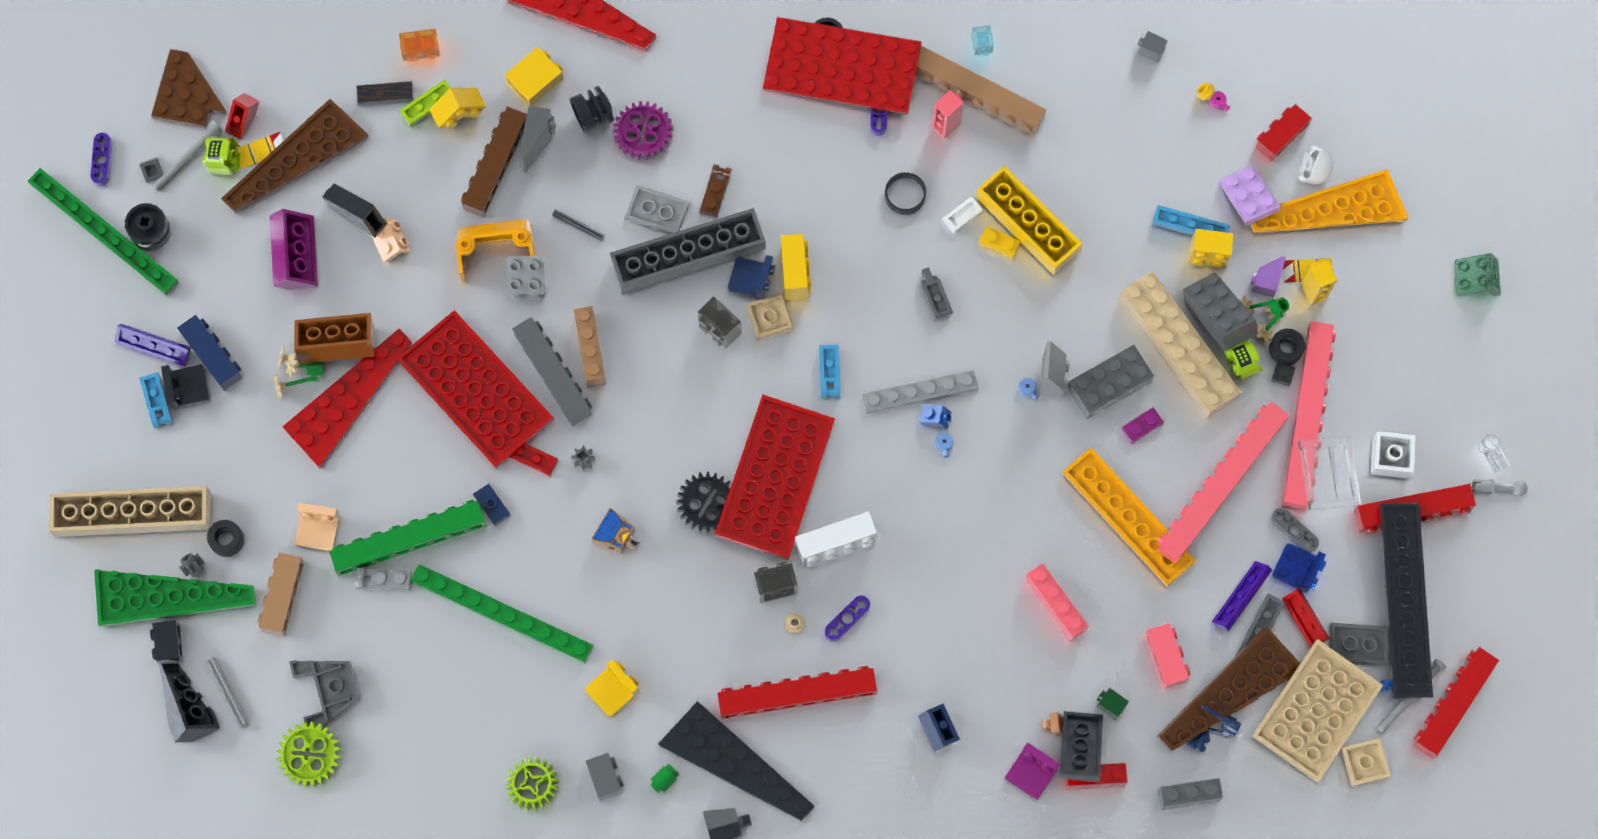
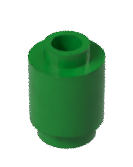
M670 764L662 766L650 779L652 782L650 786L657 793L660 791L665 793L677 781L679 773Z

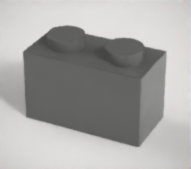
M609 753L586 760L599 801L622 793L621 787H624L621 776H616L614 769L618 767L614 757L610 758Z

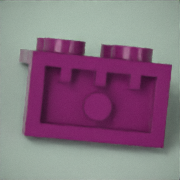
M1027 742L1005 776V780L1035 800H1038L1059 769L1060 763Z

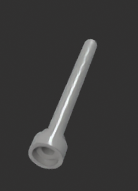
M212 120L207 125L206 133L154 184V189H161L205 144L206 139L216 135L219 136L223 132L222 128Z

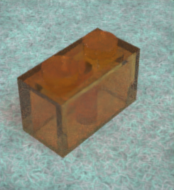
M436 28L399 33L403 61L414 62L417 59H434L440 56Z

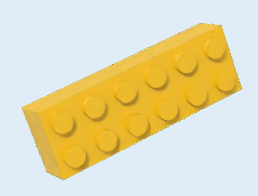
M1005 166L977 189L976 198L1053 275L1081 252L1083 243Z

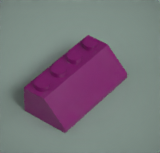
M281 209L270 215L273 287L288 290L317 287L314 215Z

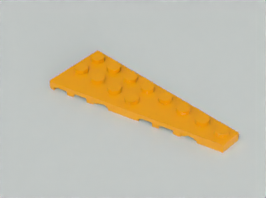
M1388 169L1279 204L1280 211L1250 225L1254 234L1403 222L1408 220L1409 217Z

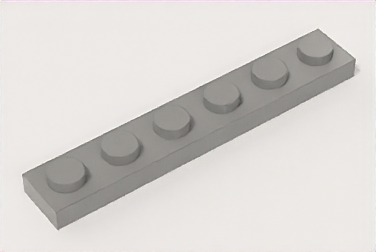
M973 370L863 393L862 397L866 414L977 391L978 384Z

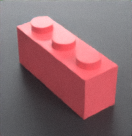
M951 90L934 104L932 127L944 138L961 124L964 102L959 94H954Z
M1170 623L1148 629L1145 635L1164 689L1186 683L1189 680L1190 670L1187 664L1184 665L1182 659L1184 653L1181 646L1177 645L1175 628H1171Z

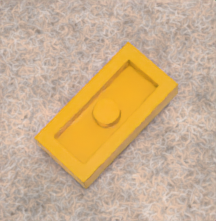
M986 226L978 244L1013 259L1021 241Z

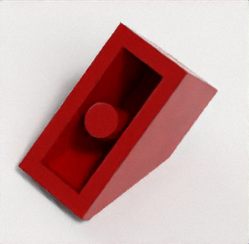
M245 93L233 99L225 132L242 139L256 117L260 101Z

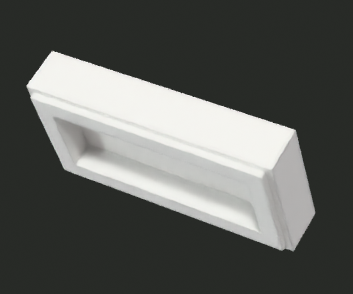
M971 196L947 214L943 221L955 234L983 213L984 209Z

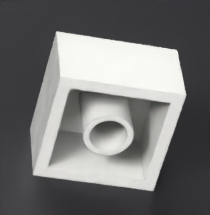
M1377 431L1372 438L1370 474L1409 479L1414 473L1416 435Z

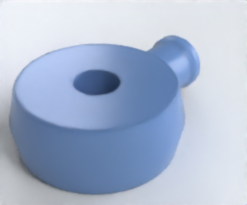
M1025 378L1020 381L1018 385L1020 393L1024 396L1031 395L1036 400L1039 395L1035 392L1036 383L1034 380Z
M942 433L937 436L935 444L939 450L943 451L944 457H949V450L953 446V439L949 434Z

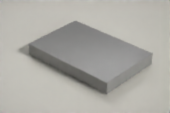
M637 185L624 219L666 234L675 233L681 230L690 202Z

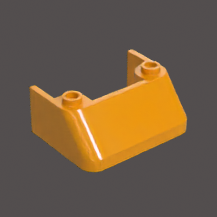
M525 219L460 228L456 235V251L462 283H466L463 256L473 253L477 245L513 241L517 247H529L530 256H535L530 222Z

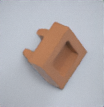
M1058 712L1050 713V720L1042 721V729L1051 730V733L1055 735H1062L1063 716Z

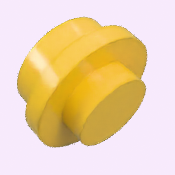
M1207 82L1201 84L1197 89L1198 97L1201 100L1210 99L1214 94L1215 87Z

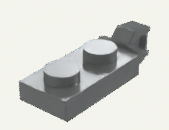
M929 267L922 269L921 274L924 280L921 281V287L934 319L937 320L953 314L940 278L937 275L932 276Z

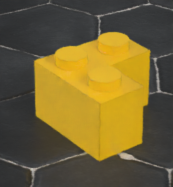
M450 88L429 110L438 128L451 129L463 117L475 118L479 116L486 107V104L477 88Z

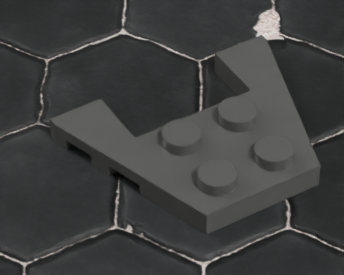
M289 661L294 679L310 674L314 675L322 711L303 717L308 727L311 722H315L316 727L319 723L325 726L361 700L350 661Z

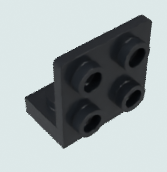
M202 364L172 370L169 365L161 366L167 403L172 409L209 401L205 371Z

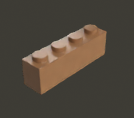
M593 307L574 309L587 388L605 385L606 380Z
M278 553V557L274 558L272 569H274L273 576H270L268 579L267 587L269 591L268 595H265L263 598L262 606L264 610L263 614L259 615L257 623L262 632L281 636L286 635L304 566L302 557Z

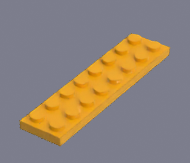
M1089 448L1062 472L1068 481L1166 587L1196 562L1187 550L1176 564L1157 551L1160 545L1157 543L1164 533L1168 535L1169 531L1092 448Z

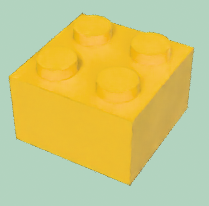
M1195 229L1190 242L1188 263H1193L1195 266L1209 265L1216 269L1226 268L1232 254L1233 233Z

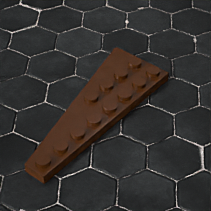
M329 99L229 190L221 200L236 213L364 141L369 135L336 103Z
M1264 627L1157 735V738L1169 751H1174L1190 741L1191 738L1201 732H1205L1214 724L1221 722L1220 719L1202 709V705L1207 706L1226 718L1256 701L1265 693L1274 690L1275 687L1283 682L1290 680L1300 662L1268 627Z

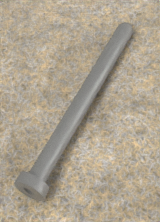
M1437 658L1433 661L1434 666L1431 668L1432 679L1439 671L1443 672L1447 668ZM1403 699L1378 726L1377 730L1380 733L1385 732L1414 699Z

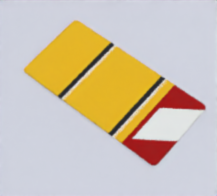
M277 132L238 147L237 153H241V169L259 163L283 142L281 133Z
M1332 259L1285 260L1283 266L1285 283L1303 282V278L1306 276L1310 265L1317 261L1324 262L1327 260L1333 270Z

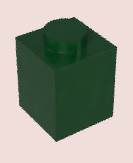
M1109 687L1107 692L1103 690L1096 699L1099 701L1096 707L1114 720H1117L1129 701Z

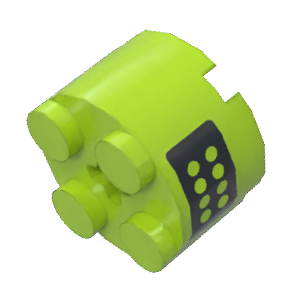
M225 137L207 138L205 142L206 155L202 158L203 166H207L209 173L212 175H235L234 172H238L241 161V153H237V147H240L238 140Z
M1245 340L1223 353L1227 363H1232L1233 369L1231 371L1235 380H1243L1263 371L1262 365L1258 366L1257 364L1260 358L1252 341L1248 342V340Z

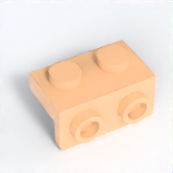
M384 218L387 225L373 239L383 262H389L400 253H409L410 248L407 239L401 231L400 223L396 219Z

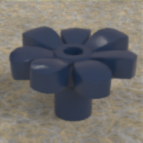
M1201 732L1191 738L1186 745L1190 746L1192 750L1198 748L1199 752H1204L1206 750L1205 743L1211 741L1209 732Z

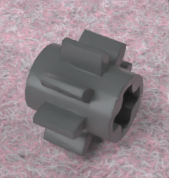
M584 445L582 449L578 450L575 448L576 454L571 456L572 460H576L574 467L580 466L582 471L588 466L592 468L591 461L596 460L595 456H590L593 450L585 449ZM582 455H586L584 461H581Z
M188 553L180 560L182 565L179 568L186 577L189 574L195 577L204 570L202 565L205 562L198 553L195 556L192 553Z

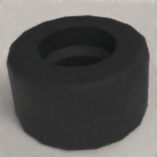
M1285 328L1279 330L1274 334L1269 344L1271 358L1276 363L1278 361L1287 365H1292L1299 361L1305 350L1303 336L1294 329ZM1282 341L1292 343L1294 351L1292 353L1284 352L1280 348V343Z
M219 520L209 528L207 542L217 555L231 557L242 549L244 534L233 521ZM227 531L232 533L233 539L229 544L221 545L218 538L222 533Z

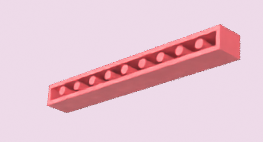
M1311 321L1308 326L1282 507L1305 511L1308 505L1311 506L1313 494H1310V488L1314 487L1315 476H1312L1313 469L1317 467L1318 458L1315 457L1316 451H1319L1321 442L1318 439V433H1321L1323 428V421H1320L1321 414L1324 415L1326 408L1323 398L1328 393V385L1325 384L1326 378L1329 379L1331 367H1328V363L1333 358L1334 350L1331 349V343H1334L1336 338V332L1333 331L1334 325Z
M1270 402L1267 407L1265 405L1261 407L1257 413L1259 415L1257 420L1252 419L1246 427L1248 429L1245 435L1241 433L1235 441L1237 446L1234 449L1230 447L1224 455L1226 460L1223 463L1219 462L1213 471L1216 473L1213 477L1208 476L1203 482V490L1201 492L1197 490L1191 498L1193 500L1190 506L1186 504L1180 512L1182 517L1179 521L1175 519L1169 526L1171 531L1168 535L1164 533L1157 543L1160 545L1157 551L1174 564L1179 561L1289 417L1288 413L1273 402Z

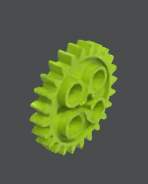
M303 722L302 728L296 724V731L288 729L290 735L282 736L286 741L278 743L283 748L276 751L282 754L281 757L277 758V761L283 762L279 768L286 769L283 773L284 776L290 774L289 781H293L296 778V785H300L303 781V786L307 787L310 781L312 786H316V780L323 784V777L330 780L331 778L328 773H336L333 767L340 766L336 759L342 758V756L337 755V752L342 750V748L336 747V744L340 741L333 740L336 735L335 733L328 734L329 727L322 730L323 724L319 723L316 727L315 722H311L308 727L307 722ZM303 738L305 744L303 748L299 749L297 747V741L298 739ZM319 740H323L324 748L319 751L316 748V743ZM293 751H301V752H309V751H310V752H313V753H323V754H326V757L323 758V757H314V756L308 757V756H303V755H293L292 752H293ZM297 758L302 760V766L299 769L294 766ZM316 760L322 762V767L318 771L314 768Z

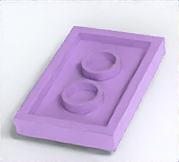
M1254 166L1227 176L1219 182L1246 225L1280 211L1279 204Z

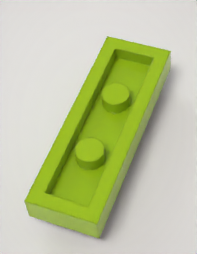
M444 79L400 109V114L410 127L431 113L429 109L451 87Z

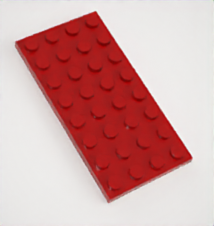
M777 17L763 90L908 115L922 41Z
M455 310L396 358L402 367L495 469L554 420V417Z
M762 394L714 536L789 560L835 418Z

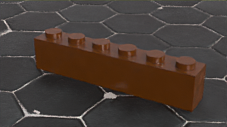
M508 106L504 112H501L498 119L499 124L491 133L492 139L484 148V156L476 165L477 171L475 176H471L469 180L468 191L464 192L461 197V203L465 211L483 218L485 217L524 133L526 113Z

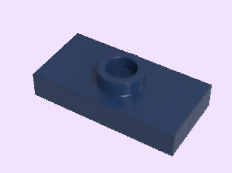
M489 483L473 494L494 526L511 516Z

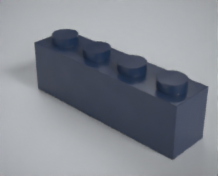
M194 315L177 327V329L223 391H225L243 378L239 373L242 369L236 361L233 363L230 361V353L225 346L221 348L218 345L220 340L214 332L209 333L207 330L209 325L206 321Z

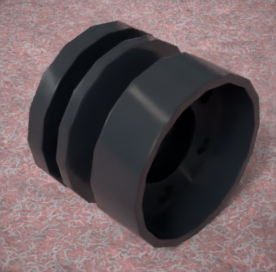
M599 85L594 87L596 96H594L590 89L587 90V100L581 93L569 98L576 119L585 134L597 129L595 122L597 119L602 126L606 125L604 116L609 123L614 121L612 106Z

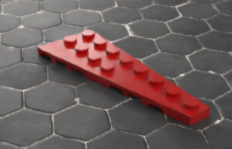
M506 0L509 3L518 4L522 8L537 11L539 14L549 15L561 22L591 30L592 33H599L608 36L609 39L625 42L626 45L643 51H647L657 38L655 33L604 0Z
M400 328L375 348L374 357H364L282 426L319 469L323 466L328 456L334 452V448L339 441L345 437V433L350 426L356 422L369 404L372 396L380 389L386 377L391 374L392 369L398 362L396 358L413 344Z

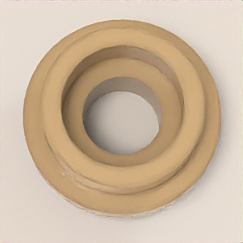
M791 614L785 620V627L790 633H799L804 628V619L799 614ZM797 620L799 624L792 626L791 622Z

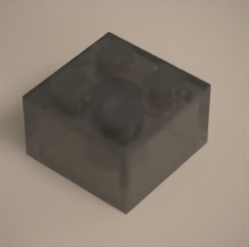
M714 296L698 311L699 328L704 333H709L713 336L712 340L718 346L722 345L726 349L742 334L741 321Z
M781 562L776 564L774 568L762 567L757 569V572H754V582L760 604L798 594V584L792 563Z

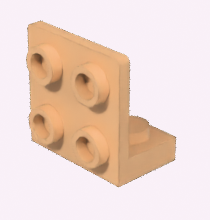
M298 503L297 511L300 514L294 542L295 546L326 551L332 550L340 518L337 508Z

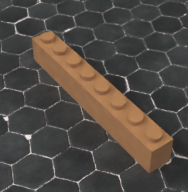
M923 46L921 47L916 74L921 76L926 82H933L944 91L951 90L954 94H959L963 100L970 101L975 107H982L988 110L991 115L1003 118L1008 124L1019 126L1026 133H1036L1045 117L1047 109Z

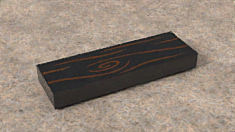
M412 81L357 85L358 105L414 100Z

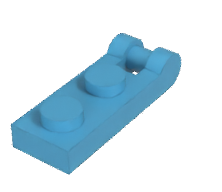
M819 345L821 398H827V396L840 398L839 345ZM827 384H834V388H827Z
M157 372L140 377L153 427L158 428L161 424L173 423L160 374ZM163 411L164 416L157 417L156 413Z

